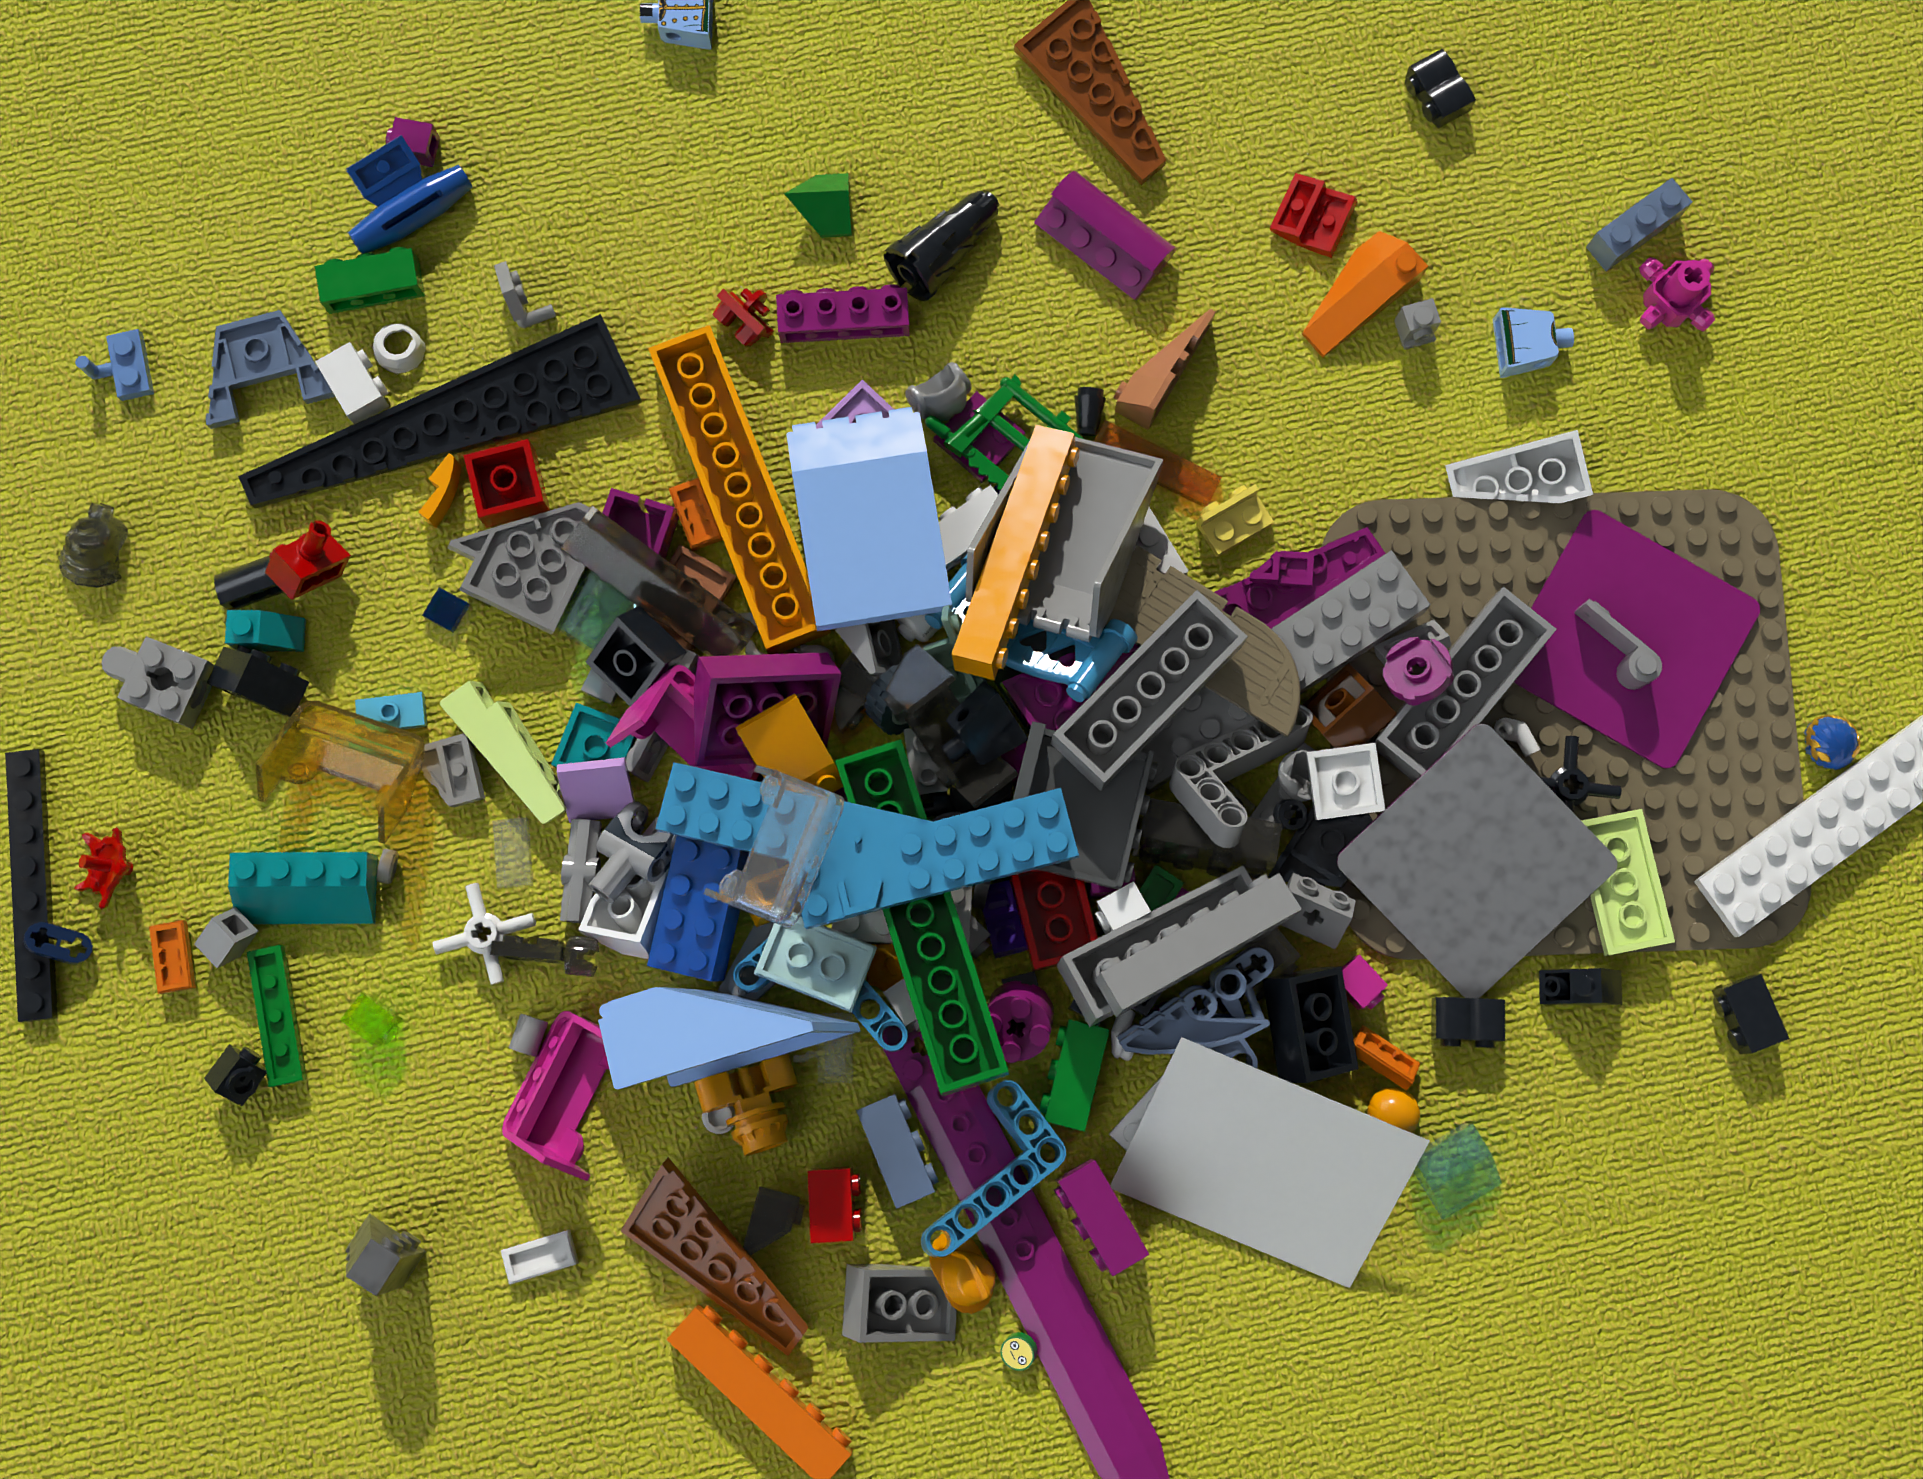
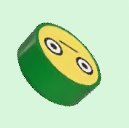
M1022 1332L1009 1335L1003 1342L1000 1350L1003 1362L1009 1368L1017 1371L1029 1368L1036 1359L1038 1352L1037 1345L1032 1337Z

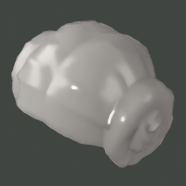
M950 362L942 371L928 381L917 386H909L906 389L905 396L913 412L920 413L921 419L935 416L942 422L948 421L953 415L963 411L966 405L967 394L971 391L972 386L959 365Z

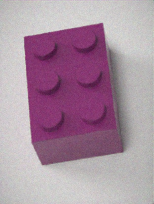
M1094 1159L1087 1160L1055 1179L1059 1187L1054 1189V1192L1065 1209L1071 1207L1075 1213L1076 1218L1071 1221L1081 1239L1085 1241L1089 1238L1094 1248L1089 1253L1101 1272L1107 1270L1112 1276H1115L1150 1255Z

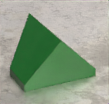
M849 173L815 175L784 193L820 235V238L852 236Z

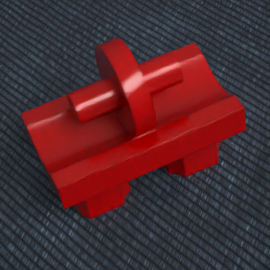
M745 288L740 295L746 302L741 300L734 292L728 293L725 289H722L717 295L721 301L712 315L727 327L738 316L744 323L734 336L743 345L751 347L761 337L769 338L774 330L755 313L758 311L765 317L770 311L764 305L767 294L762 289L752 293L749 289Z

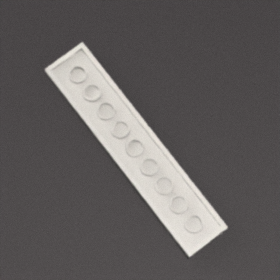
M1923 715L1694 881L1734 937L1743 935L1923 802Z

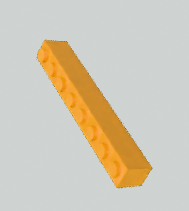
M1035 425L951 654L955 671L995 680L998 669L1005 667L1008 658L1006 646L1009 638L1014 639L1017 634L1019 619L1016 618L1019 610H1024L1027 606L1030 580L1035 581L1038 575L1040 551L1045 552L1048 547L1050 523H1056L1058 519L1060 495H1066L1070 482V476L1068 475L1070 467L1075 468L1079 459L1080 449L1075 446L1074 433Z

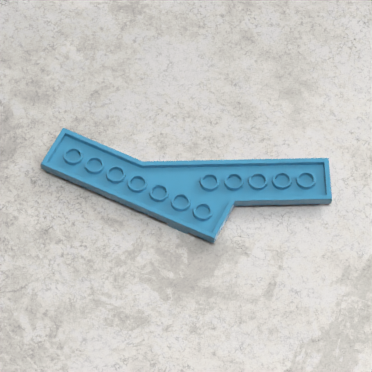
M673 762L655 828L664 833L788 861L806 929L1080 858L1061 788L933 822Z

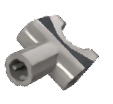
M632 802L625 806L604 829L597 842L598 852L608 857L609 860L590 882L589 887L609 903L615 902L636 874L650 882H655L670 867L677 835L657 831L652 835L642 836L641 833L645 828L644 824L648 818V808L640 802Z

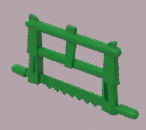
M1015 374L1012 379L1008 377L1002 378L1000 380L1001 388L982 406L973 410L975 415L954 434L949 427L935 416H929L925 420L926 426L942 440H946L944 446L958 457L964 456L968 459L969 467L978 468V475L988 476V482L997 484V490L1000 491L1009 475L974 448L972 444L991 425L1021 451H1024L1029 439L999 415L1013 398L1046 424L1047 427L1074 433L1075 437L1083 439V437L1067 425L1071 420L1070 416L1062 410L1057 416L1054 415L1020 387L1021 381Z

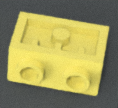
M1256 484L1249 488H1246L1245 485L1240 486L1228 495L1230 499L1220 505L1215 501L1200 511L1202 515L1199 517L1196 525L1216 557L1273 525L1272 517L1257 495L1259 488Z

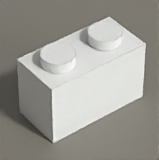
M349 342L315 361L346 416L353 424L372 417L389 407L384 397L389 392L379 376L373 378L368 369L373 367L363 349L357 352Z
M1133 881L1097 901L1099 911L1095 915L1106 935L1133 920L1135 921L1147 915L1151 911Z

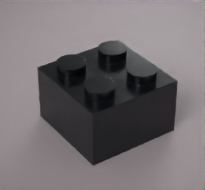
M639 605L616 617L585 662L631 706L666 671L678 665L687 651Z

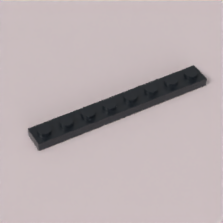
M41 749L5 753L18 1022L25 1023L58 1019L55 960L29 952L23 942L24 934L31 925L38 922L53 924L45 752ZM41 929L38 934L31 933L30 938L35 940L34 946L41 948L43 943L54 945V940L47 938V931Z

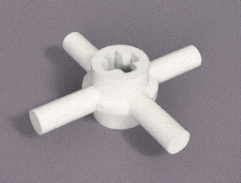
M479 883L469 884L465 888L473 917L467 922L464 933L434 941L433 948L436 955L468 946L476 953L483 954L490 984H499L504 982L497 950L502 946L506 934L536 926V920L533 913L506 921H501L495 915L486 913ZM483 926L491 930V935H486L487 941L478 938V933L483 932Z

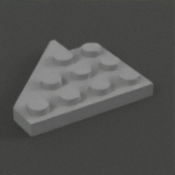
M577 502L451 540L447 549L473 561L460 587V591L552 635L591 556L589 549L599 522L606 524L601 516L602 513Z

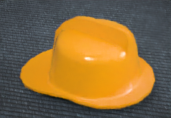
M944 1233L933 1241L932 1247L937 1251H942L946 1247L947 1238ZM971 1238L947 1256H929V1263L933 1274L953 1308L961 1313L972 1314L981 1311L989 1303L995 1286L996 1276L994 1268L983 1257L978 1246Z

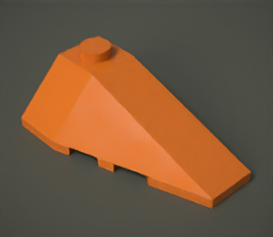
M1381 231L1377 232L1354 251L1302 335L1322 358L1417 284L1426 272L1428 265L1408 242Z

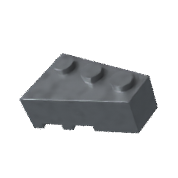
M369 1213L345 1249L348 1253L346 1256L348 1261L346 1264V1277L373 1295L378 1296L402 1288L426 1251L419 1247L421 1241L406 1231H403L401 1234Z

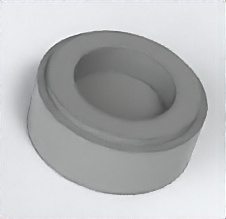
M383 850L377 869V882L392 883L399 858L397 851Z

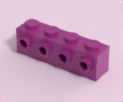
M894 284L884 285L881 289L855 286L851 287L848 291L822 288L814 293L788 290L784 294L776 295L780 343L910 336L907 287L900 288V286Z

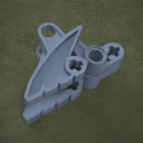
M1258 946L1244 949L1223 965L1214 968L1209 976V988L1206 989L1201 985H1191L1178 993L1180 997L1174 996L1158 1008L1161 1011H1152L1146 1017L1139 1020L1140 1024H1133L1116 1036L1120 1045L1126 1052L1174 1054L1182 1037L1230 1058H1233L1236 1054L1245 1053V1064L1257 1068L1258 1060L1245 1041V1038L1270 1025V1022L1264 1018L1252 987L1272 972L1274 960L1271 954ZM1251 955L1263 956L1264 960L1261 961L1263 968L1260 971L1255 968L1246 971L1245 974L1249 976V979L1246 981L1236 965L1239 963L1240 968L1245 969L1252 963L1249 958ZM1227 974H1233L1235 978L1234 986L1230 990L1222 991L1220 988L1221 978ZM1244 993L1246 994L1252 1014H1244L1239 998ZM1197 995H1200L1203 999L1204 1007L1200 1010H1197V1007L1194 1006L1193 998ZM1216 998H1219L1229 1014L1215 1013L1217 1010Z

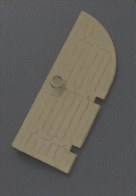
M1137 546L1133 551L1116 604L1106 625L1112 619L1125 622L1137 634L1138 640L1135 644L1141 646L1198 590L1248 636L1242 648L1214 675L1205 687L1285 737H1288L1298 716L1301 694L1296 665L1283 641L1266 624L1239 607H1236L1231 616L1222 611L1228 603L1226 599L1174 567L1170 566L1165 575L1157 571V568L1162 560Z

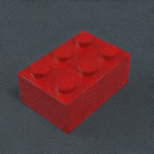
M1037 869L1009 876L1033 972L1056 967L1062 956L1098 939L1084 881Z

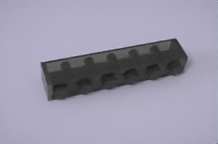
M593 505L561 547L572 559L581 562L596 573L602 581L611 584L623 593L628 600L640 605L654 619L664 623L679 634L684 641L691 643L707 656L739 655L757 628Z

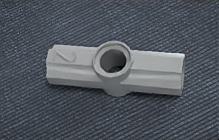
M571 819L568 854L563 858L561 869V883L564 885L560 921L581 923L590 900L594 896V891L589 887V884L601 870V860L598 858L599 852L597 850V842L602 831V823L600 821Z

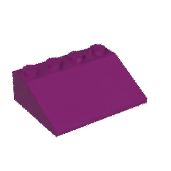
M827 652L698 657L694 682L696 766L755 763L735 727L794 693L827 749L841 678V672Z

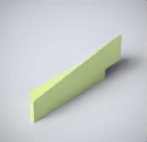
M476 681L466 682L440 701V706L541 823L546 824L567 810L559 797L562 793L556 775L511 703L501 701L494 703L484 684Z

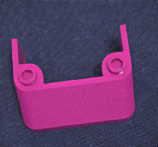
M682 665L673 666L651 685L625 711L606 741V744L611 748L630 734L638 739H646L655 731L690 766L754 781L757 780L760 774L755 763L696 766L694 741L695 675Z
M563 1011L556 1017L502 1126V1133L505 1138L541 1163L585 1181H588L590 1174L575 1165L584 1152L583 1137L576 1129L606 1069H609L599 1025L569 1011Z

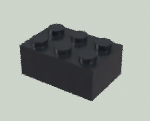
M1342 966L1313 967L1262 980L1278 1078L1290 1083H1310L1359 1069Z

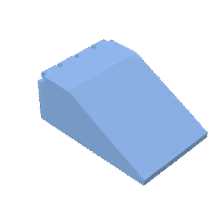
M912 407L888 410L889 418H883L882 411L855 415L856 423L851 424L849 417L823 420V428L816 429L815 422L792 425L793 432H787L786 434L817 631L942 612V608L950 605L953 610L921 417L919 412L913 413Z
M654 987L609 1001L600 1007L599 1013L603 1018L598 1020L615 1089L627 1088L663 1076H667L671 1087H676L860 1032L859 1024L851 1021L713 990Z

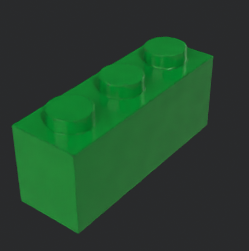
M395 247L387 253L376 255L373 253H363L354 259L344 261L341 259H330L322 265L314 266L320 303L329 314L425 297L420 262L412 248Z
M1070 1019L1067 1021L1066 1026H1059L1055 1045L1061 1046L1058 1060L1051 1059L1047 1079L1053 1080L1050 1094L1043 1092L1039 1112L1044 1114L1047 1122L1085 1132L1109 1029L1094 1025L1089 1027L1086 1023Z

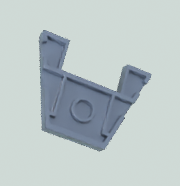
M281 310L216 326L212 367L214 368L212 385L209 386L208 394L210 407L209 413H206V425L210 429L240 422L233 395L234 389L297 373L302 397L306 404L335 397L319 367Z

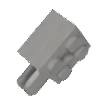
M145 636L138 653L121 646H115L106 651L102 658V669L110 677L124 682L117 696L118 699L193 729L212 688L211 685L207 684V680L215 666L214 664Z

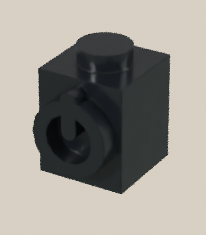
M229 1044L204 1079L215 1093L243 1106L247 1099L256 1092L259 1083L267 1074V1071L259 1062L261 1056L246 1046L240 1050Z

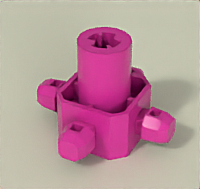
M1649 257L1639 267L1641 275L1647 281L1651 280L1653 282L1643 293V304L1648 309L1641 315L1640 323L1646 329H1653L1661 322L1666 327H1679L1689 317L1692 320L1691 324L1698 330L1705 331L1715 321L1713 313L1707 307L1704 309L1701 306L1711 295V283L1709 280L1710 275L1713 273L1714 265L1708 259L1675 261L1669 268L1664 270L1662 263L1656 258Z

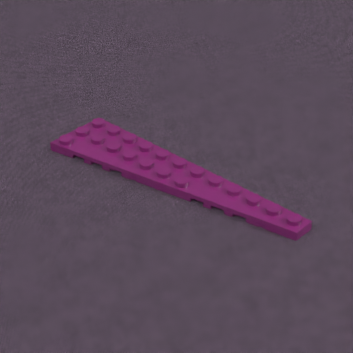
M1366 527L1330 542L1321 548L1309 551L1314 553L1312 589L1252 582L1250 577L1214 593L1228 601L1222 610L1231 616L1236 607H1239L1272 629L1386 553L1369 528ZM1135 644L1128 653H1122L1092 695L1140 646ZM1075 652L1061 656L1054 661H1060L1061 665L1070 667L1075 663ZM1025 673L1007 679L1000 684L1029 729L1031 728L1032 721L1046 724V729L1057 731L1088 700L1085 699L1083 702H1077L1067 694L1066 689L1068 685Z

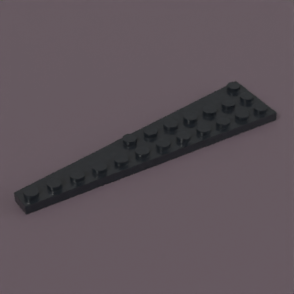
M601 314L238 477L250 505L256 509L446 457L448 453L451 455L633 406L642 403L607 326Z

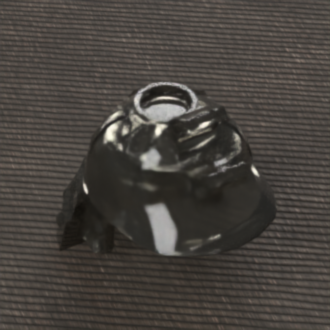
M91 503L88 517L79 518L67 532L65 545H63V550H61L60 556H58L59 569L62 576L74 584L98 588L111 585L122 578L118 571L120 564L119 550L127 538L128 530L122 521L113 517L114 507L104 503H100V505Z

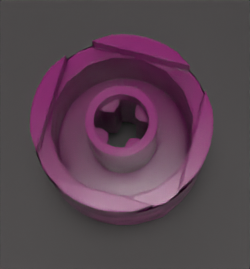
M1010 981L995 989L987 1006L1005 1061L1014 1063L1035 1057L1042 1052L1050 1039L1054 1020V1007L1050 997L1039 986L1023 984L1021 981Z

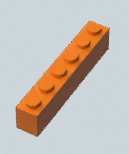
M700 1304L697 1305L666 1340L812 1479H831L851 1456L853 1451L849 1446L852 1442L851 1439L838 1427L832 1430L823 1422L826 1416L813 1403L810 1402L808 1405H805L797 1397L800 1393L799 1390L786 1378L780 1381L771 1372L774 1367L764 1356L758 1354L755 1357L745 1348L748 1345L745 1338L734 1329L729 1333L720 1324L723 1320L722 1317L712 1307L707 1305L703 1308Z

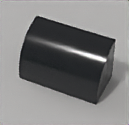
M269 556L215 575L214 585L220 605L227 610H237L284 593L265 573L270 561Z

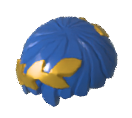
M1829 714L1816 717L1808 724L1807 729L1804 731L1807 736L1805 738V744L1807 745L1805 748L1806 754L1811 755V760L1816 762L1818 766H1824V768L1833 770L1844 768L1854 760L1860 751L1858 731L1849 720L1843 717Z

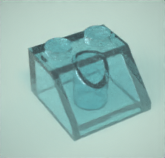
M586 569L579 579L556 629L592 652L616 617L639 606L640 603L636 597L611 580Z
M1463 1123L1430 1143L1413 1171L1442 1219H1446L1502 1184L1493 1156L1473 1124Z

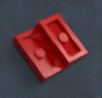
M1295 173L1272 221L1270 231L1298 246L1332 258L1357 205L1356 196L1326 188L1325 181Z

